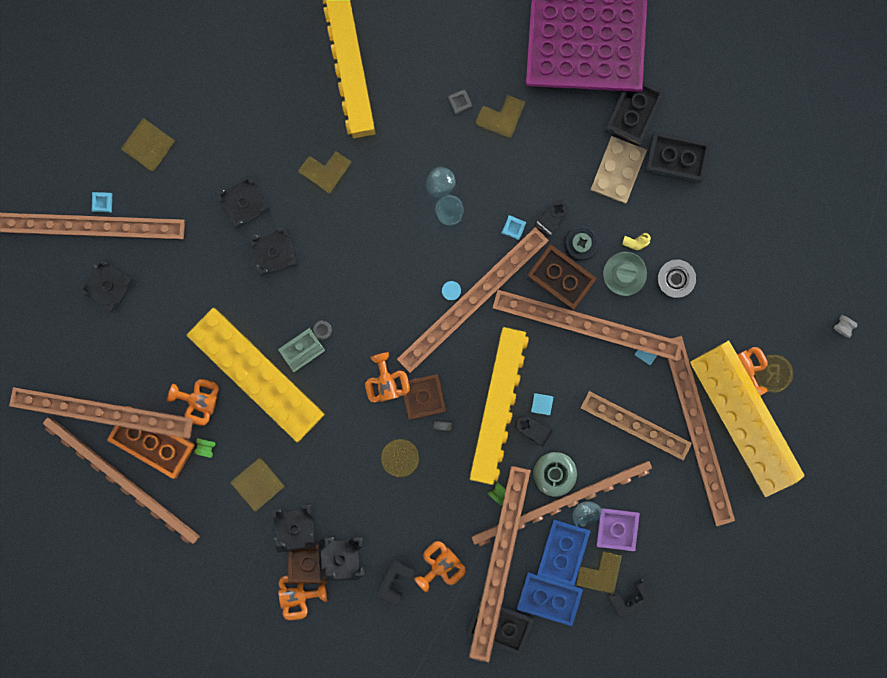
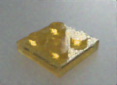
M143 118L121 150L153 172L175 141Z
M261 457L231 481V484L255 512L285 487Z

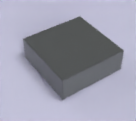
M465 89L448 96L455 115L473 107Z

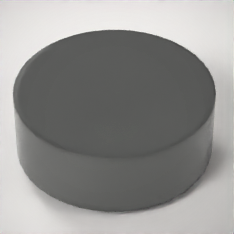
M321 320L314 324L313 333L316 338L325 340L331 336L332 327L327 321Z
M434 421L433 428L451 431L453 429V422Z

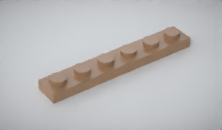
M588 391L580 407L681 460H684L692 445L691 442Z

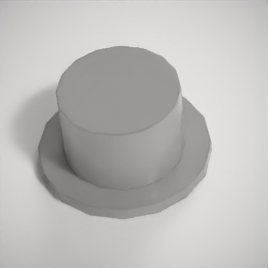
M671 260L665 263L658 274V284L661 290L667 296L673 298L688 295L694 289L696 283V273L693 267L682 260Z

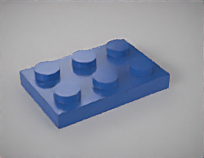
M553 519L537 575L574 586L590 530Z
M527 572L517 610L572 626L583 589Z

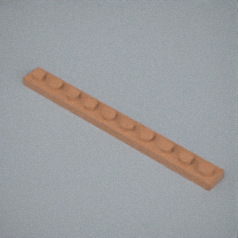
M0 213V233L184 239L185 220Z
M535 227L397 360L411 373L549 240Z
M501 290L497 291L493 308L676 361L679 359L683 342Z
M682 336L672 338L673 340L683 342ZM683 342L678 361L667 359L716 526L733 522L735 519Z
M14 387L9 404L10 407L188 439L193 419Z
M47 417L43 422L47 426L45 428L46 431L53 436L57 434L62 438L60 440L62 444L68 448L72 446L77 450L75 452L77 456L83 460L87 458L92 462L90 464L92 468L98 472L102 470L107 474L105 476L107 480L113 484L115 482L121 486L120 490L128 496L130 494L136 498L135 502L143 508L145 506L151 510L150 514L158 520L160 518L166 522L165 526L171 531H178L183 541L188 544L190 542L194 544L200 538L198 534L52 417Z
M645 461L522 514L518 530L526 527V522L532 520V523L542 520V516L550 513L551 516L561 512V507L566 505L568 508L579 504L578 500L584 497L585 500L596 497L595 493L598 491L608 492L614 489L613 485L619 482L621 485L631 482V477L638 475L639 478L649 474L648 470L652 469L649 461ZM498 525L473 535L474 544L479 543V546L489 543V538L496 536Z
M511 466L470 658L489 662L531 470Z

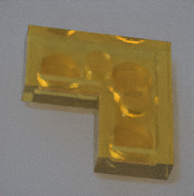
M507 95L501 113L482 106L476 125L511 138L525 102Z
M335 151L326 166H323L309 156L298 172L330 194L352 162Z
M602 551L599 570L580 566L576 586L614 594L622 556Z

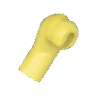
M643 233L636 239L625 236L622 245L638 251L650 244L651 237L647 233Z

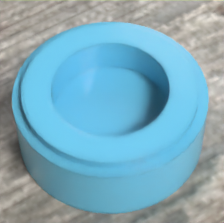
M454 281L446 282L442 287L444 298L451 301L456 300L461 294L460 285Z

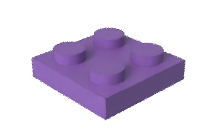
M601 508L596 546L635 551L640 513Z

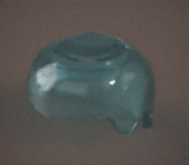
M445 167L433 169L426 180L428 192L437 198L449 196L455 187V176Z
M454 195L441 197L435 206L437 219L443 224L451 226L461 221L464 212L461 200Z
M585 501L578 504L573 510V520L576 527H578V524L585 527L586 523L595 522L601 516V508L594 502Z

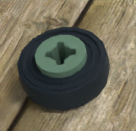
M578 226L568 232L564 245L569 256L582 261L594 256L598 250L599 241L598 236L592 229Z

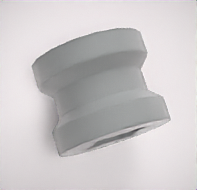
M841 315L839 318L840 322L833 329L843 336L850 338L852 330L858 324L850 318Z

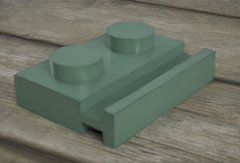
M310 328L278 349L293 372L326 351Z

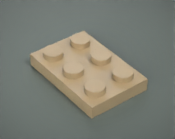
M611 136L591 191L626 204L647 150Z

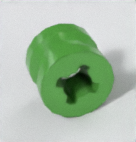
M197 438L196 443L198 445L194 450V454L212 458V448L215 447L216 443Z
M497 482L494 490L489 491L487 494L500 506H503L506 489Z

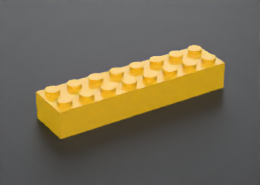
M323 0V4L327 3V7H324L325 18L331 24L327 26L330 41H334V44L331 45L334 60L337 59L338 63L334 64L337 78H341V82H338L341 97H345V101H342L343 112L349 118V120H345L347 132L352 134L353 139L374 135V123L350 0Z
M212 308L186 335L296 442H299L325 416L301 390L217 309Z
M502 328L470 480L488 484L498 481L500 470L496 468L498 462H502L504 451L501 450V445L506 443L508 432L505 431L506 424H510L512 413L509 412L510 405H514L516 394L513 393L514 386L519 385L520 375L517 374L518 367L521 368L523 366L525 356H522L521 353L522 349L527 348L529 338L525 337L526 332Z
M730 341L692 360L690 363L764 496L767 497L797 483L805 475Z

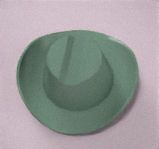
M620 252L613 255L605 264L603 278L611 291L618 295L629 296L643 288L647 279V269L645 263L638 255L631 252Z
M552 452L545 454L536 462L533 469V479L538 489L544 494L554 497L562 496L568 493L575 485L577 469L570 457L563 453Z

